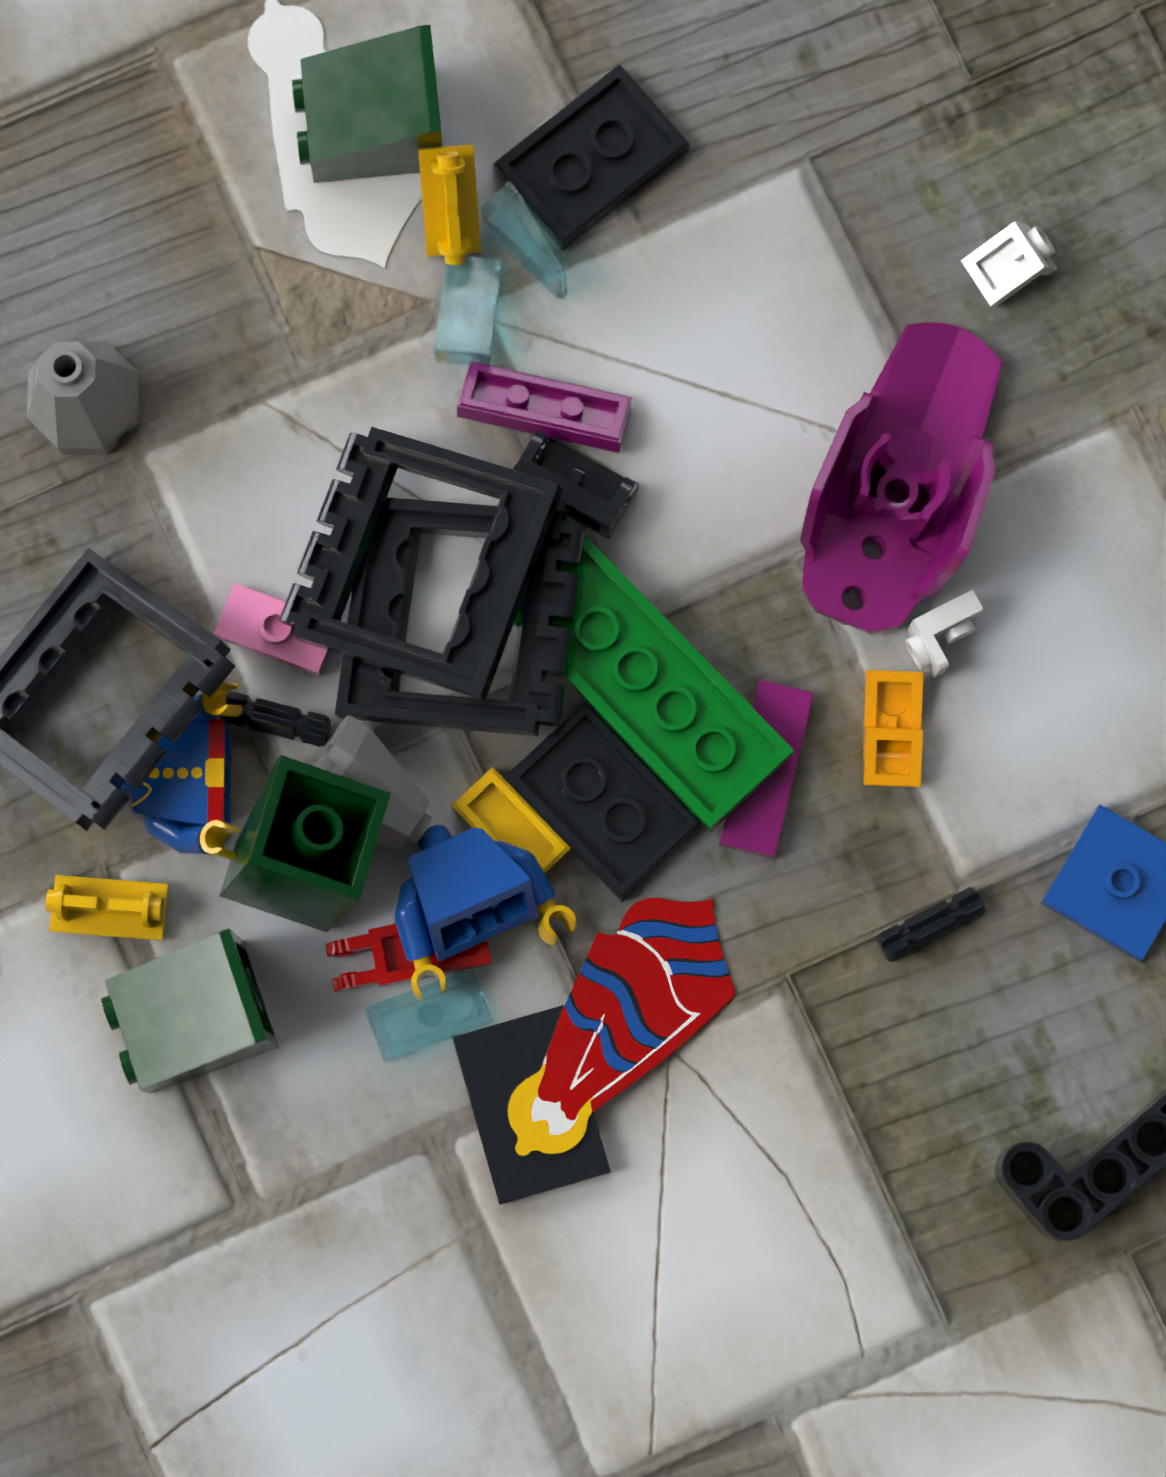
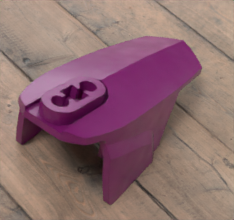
M938 322L906 325L870 394L864 392L861 399L846 410L812 487L800 537V542L805 549L802 591L816 613L834 619L843 625L854 627L869 635L898 628L918 602L924 597L935 595L966 559L995 474L992 455L994 443L982 440L1002 368V362L992 349L967 330ZM868 543L875 544L881 551V558H868L863 553L862 546ZM853 588L860 590L858 597L861 600V608L858 610H851L842 602V596L849 594Z

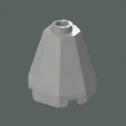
M107 341L55 342L38 358L28 372L26 417L61 454H108L119 444L117 440L127 431L130 433L141 423L142 378L139 372Z
M347 715L318 755L320 758L314 766L390 792L391 795L376 844L399 850L405 842L414 846L420 840L432 820V817L425 813L430 803L429 800L374 732L351 715Z

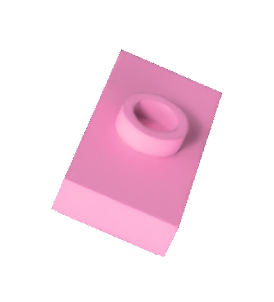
M234 583L214 635L225 642L320 677L330 651L298 641L293 636L295 628L279 621L285 601Z

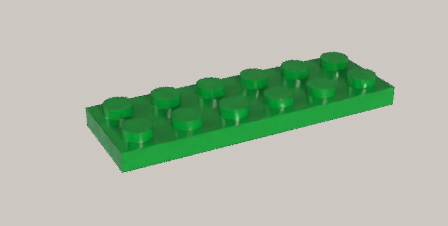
M566 516V522H571V523H573V522ZM584 534L581 565L579 567L560 566V571L571 572L579 575L574 620L570 622L553 621L554 627H564L572 630L567 675L563 676V678L707 829L712 832L794 756V750ZM522 603L513 624L517 630L519 629Z

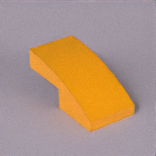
M865 669L864 785L921 787L923 747L921 722L924 672Z

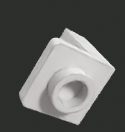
M1016 221L960 260L989 305L997 307L1038 276H1049L1057 270L1050 258L1055 253V249L1046 234L1037 225L1031 229L1027 224Z
M973 589L913 619L907 629L910 638L905 640V644L913 662L919 670L927 667L933 678L944 674L949 666L937 640L942 638L945 645H949L976 630L972 622L978 619L984 608Z

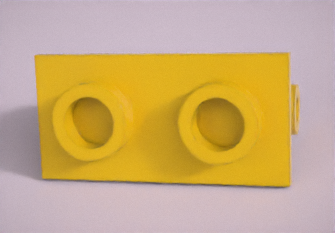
M474 144L419 148L427 257L445 256V263L448 265L464 264L467 262L468 253L481 252Z
M55 875L54 889H48L46 895V911L51 912L49 932L163 941L169 884Z

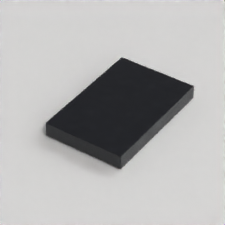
M619 64L495 161L493 169L557 245L564 250L689 151V143Z
M586 701L504 777L513 789L571 848V851L620 902L703 825Z
M563 1005L452 1037L499 1205L611 1173L594 1112L589 1116L583 1138L576 1146L565 1152L546 1154L535 1150L526 1156H520L515 1151L518 1137L509 1123L508 1103L516 1087L541 1069L563 1010Z

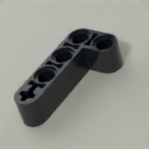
M1166 1089L1067 1173L1051 1154L1039 1144L1022 1142L1004 1149L997 1157L994 1167L999 1185L1038 1232L1047 1239L1067 1241L1083 1236L1166 1165ZM1145 1123L1155 1125L1163 1135V1147L1155 1156L1145 1154L1137 1144L1138 1130ZM1018 1153L1029 1154L1038 1165L1037 1178L1029 1186L1018 1184L1010 1174L1011 1160ZM1102 1160L1115 1165L1120 1174L1119 1186L1110 1194L1100 1191L1093 1182L1092 1174L1094 1168ZM1060 1197L1070 1201L1076 1209L1077 1217L1071 1229L1065 1232L1057 1230L1052 1226L1048 1216L1050 1205Z

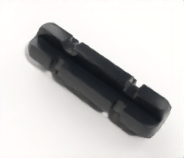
M229 691L226 696L227 705L242 706V713L238 717L220 716L221 719H225L229 724L243 727L244 723H247L253 730L291 740L298 736L301 737L303 743L318 747L324 746L328 740L331 720L326 715L311 711L304 715L299 708L257 698L254 702L251 701L249 695Z
M969 887L953 895L951 902L947 903L946 900H943L904 920V926L899 928L896 924L882 931L877 936V942L885 958L888 961H895L909 954L911 947L915 946L919 949L958 929V923L963 921L966 925L984 915L986 909L979 893L973 887Z

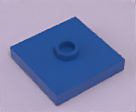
M1099 804L1040 904L1136 961L1141 962L1166 921V843Z

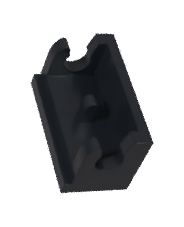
M537 430L513 470L559 483L563 491L556 510L563 511L568 518L610 539L637 492L639 483L628 477L620 476L547 437L548 434Z

